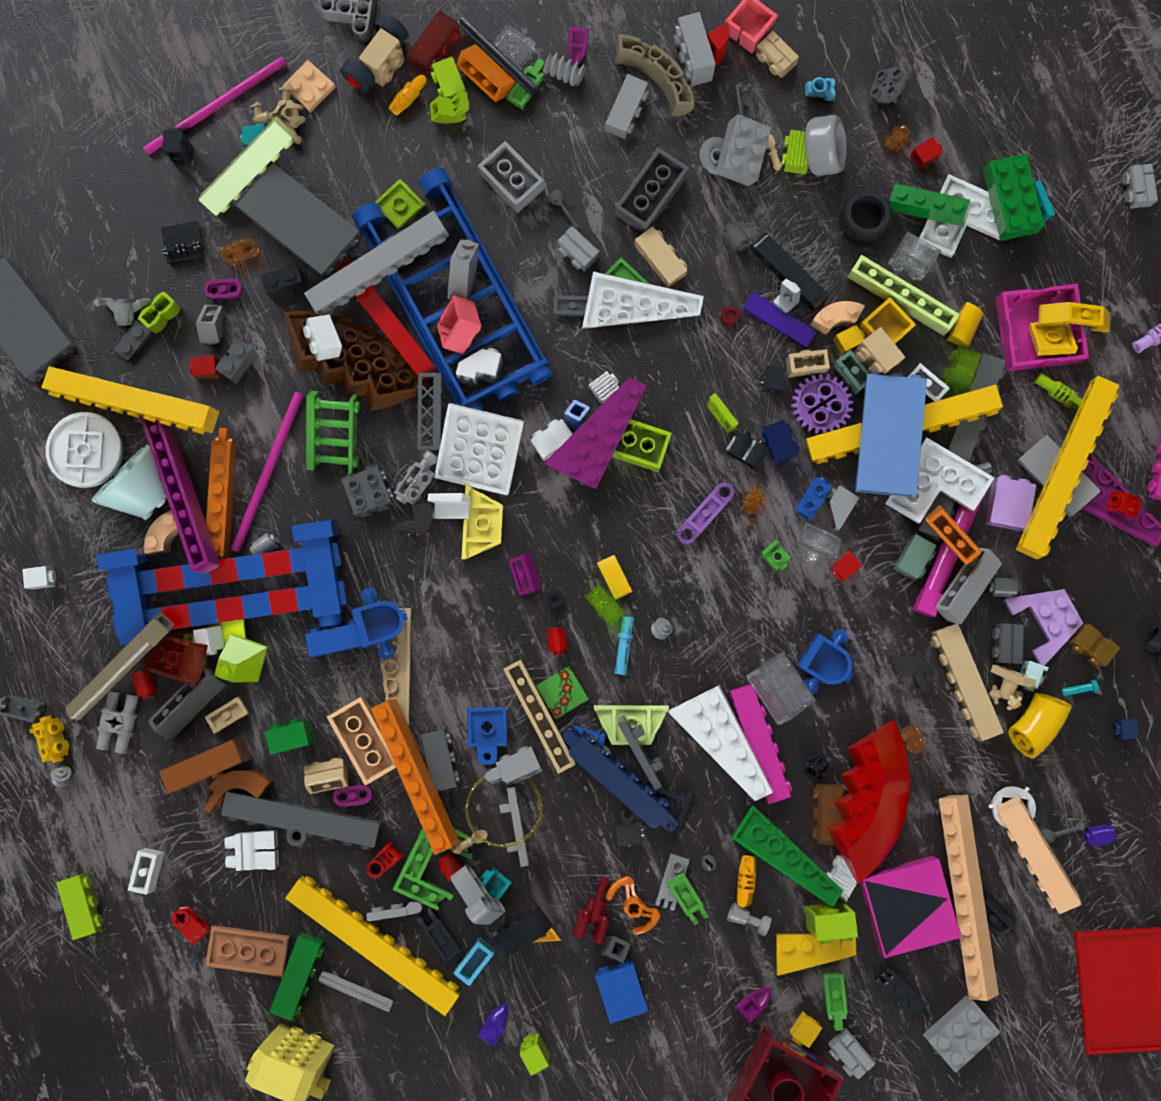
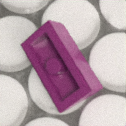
M530 553L508 560L519 596L542 589Z

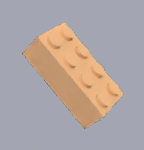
M360 697L327 716L364 785L375 781L396 768L365 697Z

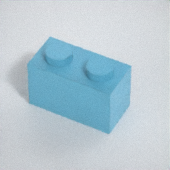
M480 937L457 966L454 974L470 986L493 956L495 948Z

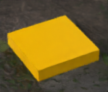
M1039 322L1030 323L1028 329L1037 356L1076 354L1078 347L1069 323H1063L1058 326L1040 325Z

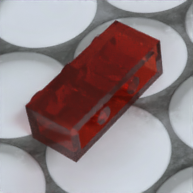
M439 10L407 55L410 63L428 75L433 70L432 64L438 62L440 57L447 53L451 42L458 38L460 33L458 22Z

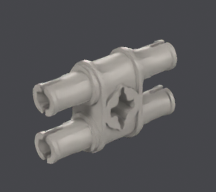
M109 691L105 707L101 709V719L99 727H97L99 735L96 749L108 750L111 733H116L118 738L114 752L127 754L130 737L134 735L135 719L138 717L135 711L139 697L127 694L124 709L118 712L117 705L120 692ZM117 719V721H120V723H122V724H119V725H118L117 723L113 722L112 720Z

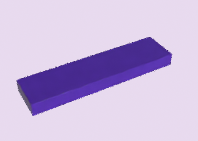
M755 292L751 294L743 307L745 311L805 349L817 333L790 314L784 313Z

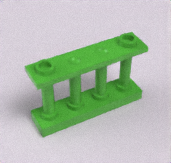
M310 391L307 395L306 470H315L320 463L348 465V474H352L355 468H358L359 457L356 456L357 413L360 411V402L357 401V395H353L349 402L322 400L319 398V391ZM319 409L349 410V421L322 419L319 416ZM325 426L349 429V439L321 437L319 435V428ZM322 444L349 447L348 457L321 455L319 453V446Z

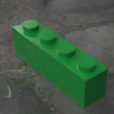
M895 184L889 200L893 212L961 227L965 226L970 212V199Z
M303 932L298 936L269 1013L292 1021L295 1016L300 1015L303 1004H301L302 998L308 995L311 987L308 985L310 977L314 978L318 968L315 964L317 959H321L325 947H322L324 940Z

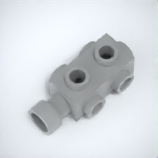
M428 450L423 454V459L420 463L415 461L408 468L406 476L396 486L394 492L397 495L396 499L403 504L408 502L414 506L435 475L429 469L433 464H436L438 457Z

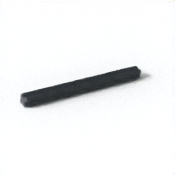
M466 17L459 19L457 25L530 95L537 93L539 90L538 86Z

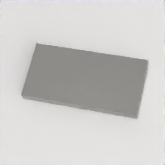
M1046 435L1017 461L1043 488L1060 448ZM1082 471L1079 475L1081 477L1080 483L1072 491L1074 496L1064 509L1070 517L1101 492Z

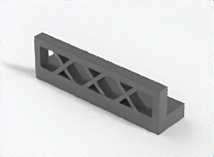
M418 373L417 450H439L443 432V374ZM423 377H434L433 386L429 390L423 386ZM427 395L433 399V405L428 410L422 404V399ZM427 414L433 418V424L428 429L422 424V418ZM426 433L433 438V446H422V437Z

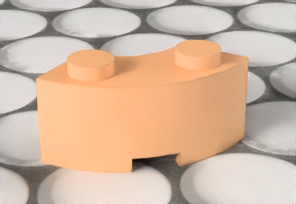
M840 301L830 304L815 316L810 327L825 335L837 326L851 328L856 323L865 306L852 301Z
M172 511L159 516L148 529L144 541V554L153 556L171 552L173 539L179 534Z

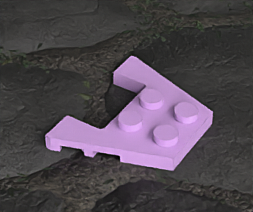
M1064 589L1003 600L1010 615H1015L1028 607L1032 611L1048 640L1047 643L1031 651L1037 663L1043 666L1083 624Z

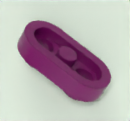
M233 278L210 280L204 286V293L211 300L237 299L243 293V286L238 280ZM232 288H237L235 292H231ZM214 289H218L216 294H213Z
M364 784L342 787L335 790L333 800L340 807L362 805L372 799L373 790L369 785ZM362 790L366 791V797L360 795ZM342 793L347 794L346 800L341 798Z

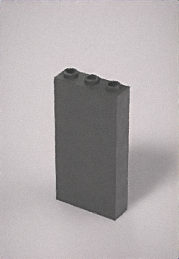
M274 163L270 165L236 205L244 215L325 280L335 274L337 267L348 259L349 253L353 248L355 249L360 245L363 238L356 228Z
M3 257L0 259V346L22 375L34 382L44 377L49 366L56 368L64 358L72 356L78 347L14 264Z

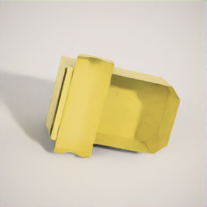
M280 1023L253 1054L246 1069L249 1072L245 1081L252 1088L283 1101H306L309 1095L322 1099L331 1081L323 1077L335 1045L321 1040L322 1038L316 1034L308 1035L303 1033L301 1028H291Z

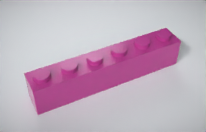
M749 684L728 691L739 724L774 791L764 797L766 803L771 804L791 797V784L789 780H785L783 775L786 772L782 761L779 762L777 757L779 749L776 742H772L770 737L773 735L771 726L766 724L764 719L767 716L763 705L760 706L757 699L760 698L758 688L753 687V684Z

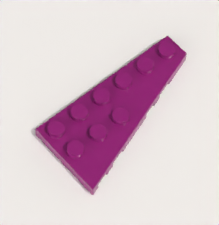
M1089 454L1087 460H1089L1088 465L1082 472L1101 492L1083 506L1082 509L1145 543L1158 547L1161 541V524L1141 506L1137 518H1130L1120 512L1107 510L1111 492H1127L1128 490L1096 461L1097 458L1093 454Z

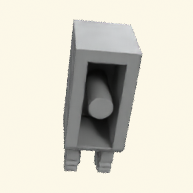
M525 746L518 749L514 755L510 756L507 754L500 757L499 761L496 762L497 767L486 772L485 779L490 784L504 781L505 784L511 786L542 772V769L532 747L528 748Z

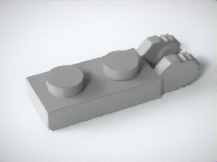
M412 901L406 907H403V903L391 905V909L384 910L383 906L371 908L372 912L366 913L367 921L417 914L421 912L424 905L418 901Z

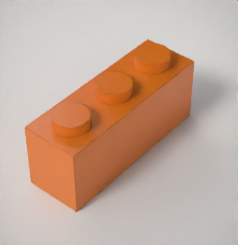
M476 44L461 51L456 66L495 102L508 96L515 83V80Z
M941 505L925 517L927 523L966 565L982 553L980 548Z

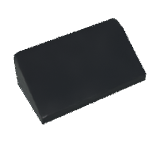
M987 892L983 896L988 926L1001 937L1015 927L1016 920Z

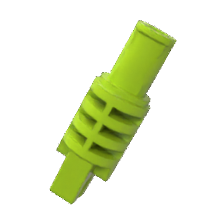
M1043 373L1036 377L1034 383L1047 390L1050 397H1053V399H1056L1067 408L1071 406L1078 410L1082 399L1077 396L1078 393L1060 381H1053Z

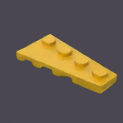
M776 934V974L779 976L856 956V937H853L852 941L843 942L840 939L832 940V943L821 944L811 934Z

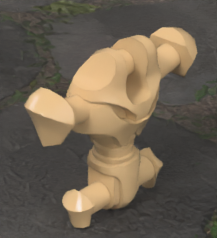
M286 83L283 87L278 88L282 91V100H279L273 112L266 111L262 113L263 104L259 102L251 105L255 112L253 122L255 125L265 124L267 126L277 116L294 133L293 143L300 145L302 138L296 134L295 128L305 122V117L299 116L298 111L303 110V106L290 100V92H293L294 88L290 83Z

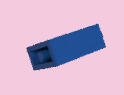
M626 959L624 963L618 962L617 966L611 968L604 966L599 968L598 972H595L596 981L610 1024L648 1012L633 960L628 961Z

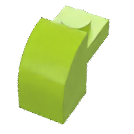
M459 91L453 98L438 96L430 103L431 122L448 124L465 120L466 112L469 110L467 92Z

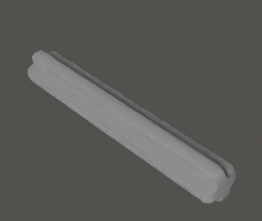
M326 971L320 974L318 980L320 983L387 1012L392 1007L393 1001Z

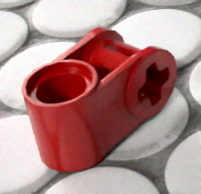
M391 841L367 865L366 871L371 878H379L404 856L392 846ZM373 863H378L381 866L380 873L372 871Z
M189 906L179 908L172 915L173 925L193 945L210 931L208 924ZM184 913L186 917L182 920L180 917Z

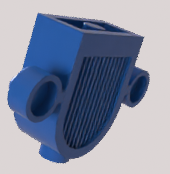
M366 588L363 590L361 598L368 605L351 610L362 649L380 643L378 649L379 656L382 659H389L394 654V648L387 641L392 640L400 633L404 621L408 620L405 609L400 610L398 606L388 601L375 602L377 599L376 590Z
M841 629L834 631L831 636L832 641L821 634H816L796 666L812 676L811 679H806L802 683V690L806 694H814L818 690V681L824 684H839L843 681L849 682L854 672L851 671V657L845 649L840 647V645L848 641L846 631Z

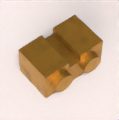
M1082 624L1068 642L1073 646L1072 649L1076 653L1084 654L1088 658L1087 661L1095 667L1107 666L1120 649L1119 646L1102 636L1090 624Z

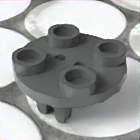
M900 68L880 70L876 74V79L871 88L870 95L878 103L890 104L891 101L897 103V97L906 85L905 73Z

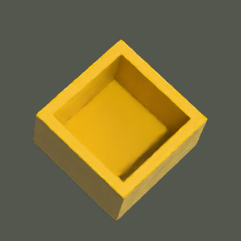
M889 297L858 328L863 330L867 338L881 327L896 344L916 324Z

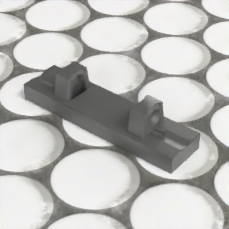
M625 715L618 717V726L653 788L656 790L662 787L661 779L656 772L664 767L661 758L658 757L650 761L638 738L645 735L643 726L640 724L632 728Z

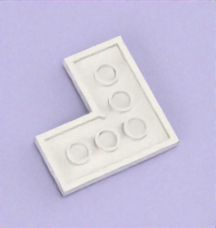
M948 175L940 193L970 199V212L965 226L961 227L927 219L917 243L951 258L966 226L1000 240L988 192L952 175Z
M926 438L921 445L916 496L890 495L885 504L918 524L939 492L969 510L974 511L994 477Z

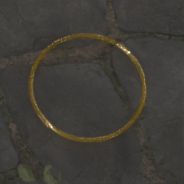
M485 776L482 777L472 787L466 800L465 814L471 831L481 841L495 847H510L525 841L538 827L542 815V800L537 787L530 779H525L534 788L539 800V816L533 829L528 835L517 842L495 844L485 840L474 830L468 814L470 797L478 784L485 779Z

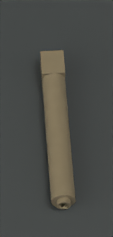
M159 612L66 706L68 717L81 720L175 624Z

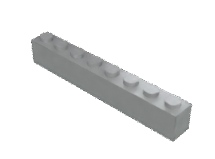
M432 211L304 294L318 315H329L337 306L348 303L351 297L364 293L365 289L370 285L378 284L382 280L381 278L394 274L398 270L397 268L402 265L410 264L419 254L427 253L433 245L443 243L449 234L436 213Z

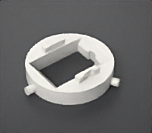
M1010 786L998 791L992 800V804L988 805V808H991L994 819L1002 825L996 815L999 813L998 805L1002 804V797L1015 798L1017 796H1020L1021 799H1027V810L1034 819L1036 805L1033 797L1028 793L1030 789L1026 787L1023 790L1019 787Z

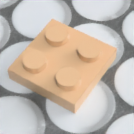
M309 60L286 82L290 83L294 88L290 95L310 113L336 87Z

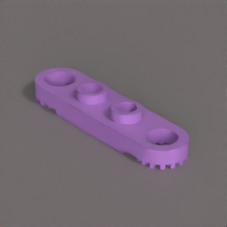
M726 482L717 485L677 531V539L680 543L685 545L691 544L732 499L734 495L732 485ZM722 487L728 488L730 491L729 496L721 497L719 489ZM685 529L690 530L692 533V538L689 540H685L681 536V532Z

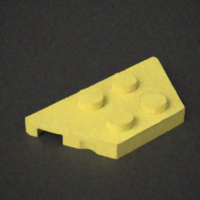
M466 486L465 494L471 496L470 518L464 519L463 560L500 545L502 540L503 505L470 486Z

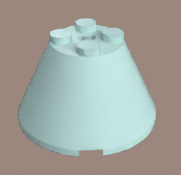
M146 444L145 448L142 447L113 475L114 479H111L107 484L105 483L91 499L96 504L137 516L144 520L148 519L152 515L153 510L156 507H161L167 498L150 446Z

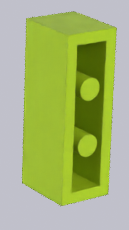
M87 873L57 882L72 940L102 930L103 920L101 915L98 914L97 899L92 893V881L87 876Z

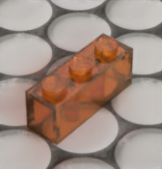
M816 783V787L813 788V799H816V807H813L812 816L816 820L815 827L812 828V838L815 839L817 844L836 845L828 830L843 821L834 803L843 797V785Z

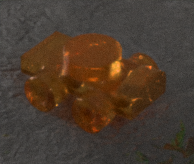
M904 125L900 128L895 126L891 131L893 135L887 134L883 139L885 141L884 145L891 152L893 150L898 152L902 147L900 143L906 144L910 139L908 137L910 130Z
M759 487L751 490L741 506L746 514L749 515L750 512L756 514L758 512L756 505L765 504L766 501L763 498L765 493Z
M910 724L901 729L903 733L900 736L903 741H907L908 744L905 746L908 752L912 751L915 754L925 749L923 745L927 744L924 737L919 738L918 734L921 733V730L918 726L914 727L913 724Z

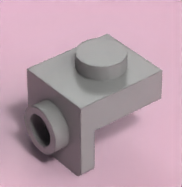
M786 278L781 283L780 295L773 300V304L784 313H788L799 303L801 289L796 283Z

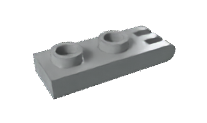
M670 853L655 905L659 906L661 899H664L662 907L667 908L670 901L672 902L670 910H675L677 899L668 887L667 882L681 873L686 874L689 859Z

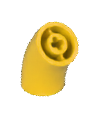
M1035 693L1025 713L1009 728L1008 733L1012 743L1026 757L1036 758L1057 736L1070 713L1072 705L1046 694Z

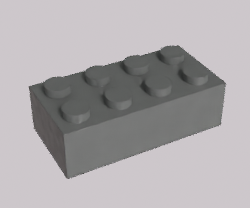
M658 147L616 205L615 215L643 234L653 226L688 176L689 167Z

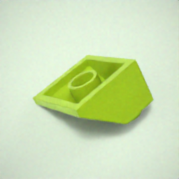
M231 634L218 659L214 676L230 682H258L268 646Z

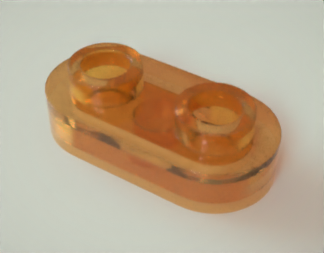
M246 237L224 246L220 256L226 264L235 265L254 257L258 252V245L252 238ZM248 247H252L250 251H246ZM234 254V257L230 259L229 256Z

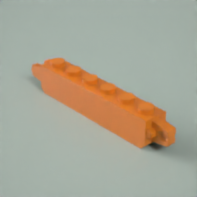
M219 428V436L211 444L206 525L218 560L229 558L237 448L233 443V439L230 438V429Z

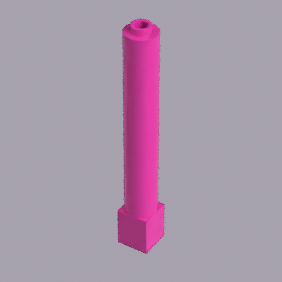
M981 501L974 511L959 504L954 514L953 520L967 535ZM945 541L941 545L925 586L920 590L912 609L928 617L936 616L937 610L935 606L943 596L942 594L958 558L957 554Z

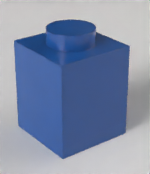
M575 399L564 412L566 425L574 430H577L591 416V408Z

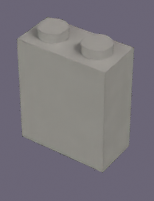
M470 240L459 241L450 259L447 299H452L453 295L468 300L476 282L478 243H473Z

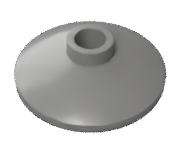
M720 137L707 139L700 148L701 164L712 174L716 173L724 139Z

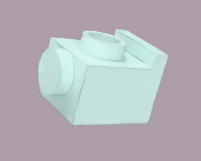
M1023 661L1020 673L1035 679L1036 682L1034 688L1022 686V689L1034 692V689L1038 688L1043 682V671H1048L1049 667L1032 661Z

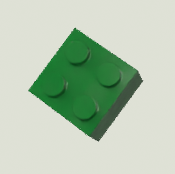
M305 718L291 720L289 725H286V723L270 726L269 731H265L270 755L317 743L312 721H305Z

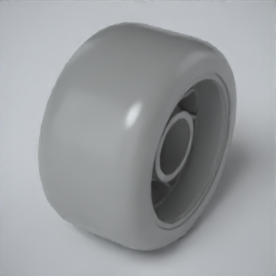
M837 115L815 117L807 123L805 130V152L809 169L814 175L837 174L845 167L847 157L846 134L843 122Z

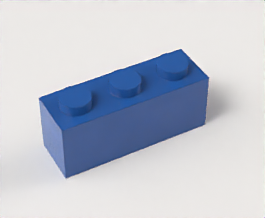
M354 620L348 621V625L341 626V624L331 625L329 629L323 631L322 628L311 629L309 634H305L309 657H318L362 647Z

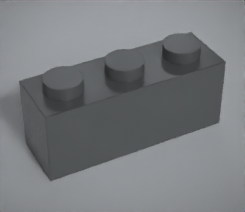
M446 729L421 734L429 774L437 792L457 787L458 782H460V775L458 770L455 771L453 764L456 763L454 751L450 750L449 744L452 743L450 732H446Z

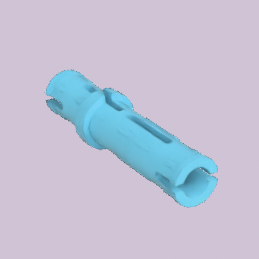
M622 616L620 633H618L619 646L615 674L627 675L631 639H633V617Z

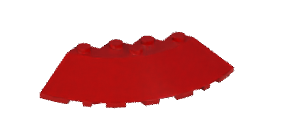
M891 720L846 748L856 766L840 775L850 793L834 802L843 821L828 831L856 883L869 876L888 855L902 829L910 795L909 763L901 734L894 720Z

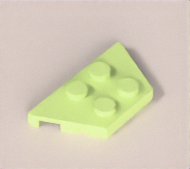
M594 705V710L612 745H629L617 722V718L625 715L632 728L640 724L643 726L645 735L638 738L641 745H651L669 709V706Z

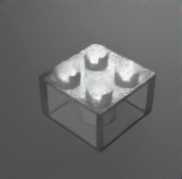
M907 232L898 244L888 264L897 271L907 273L911 279L921 281L931 270L941 250Z

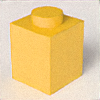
M855 325L837 334L833 341L843 356L849 350H855L865 340V334L861 328L859 329Z
M802 1012L790 1029V1033L793 1036L792 1040L801 1047L804 1044L810 1048L822 1027L819 1022L805 1012Z

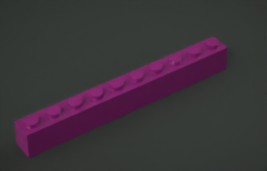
M139 415L191 570L205 574L219 567L220 563L172 424L171 426L159 423L160 420L155 419V422H151Z

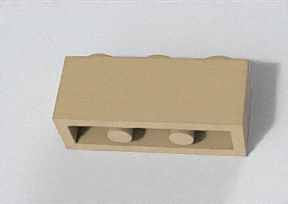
M652 226L635 239L634 246L667 288L672 287L686 276V263L682 259H678L675 255V249L670 244H666L660 230L656 231Z

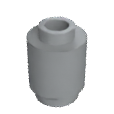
M267 532L252 543L250 551L253 555L274 552L279 548L278 543L280 542L273 533L270 535Z

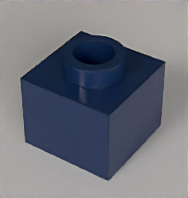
M1114 719L1112 732L1115 738L1139 739L1137 719Z

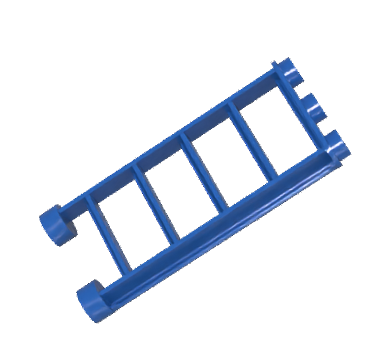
M439 167L425 173L419 179V185L427 199H434L443 195L448 207L437 212L436 215L440 221L454 215L466 239L479 244L478 261L491 283L470 294L468 300L475 303L496 292L512 323L474 342L466 349L464 354L455 352L444 358L428 327L439 321L446 307L423 319L407 288L449 267L453 254L404 280L401 279L397 271L392 275H386L438 373L443 374V383L455 405L485 411L486 409L482 403L495 396L499 403L510 400L519 393L516 385L530 379L533 385H537L550 378L553 374L549 368L551 362L541 352L452 189L453 183L444 168ZM368 203L353 213V221L359 232L364 234L372 250L393 237L391 236L381 242L375 231L386 222V217L378 203ZM517 331L534 362L465 398L449 366Z

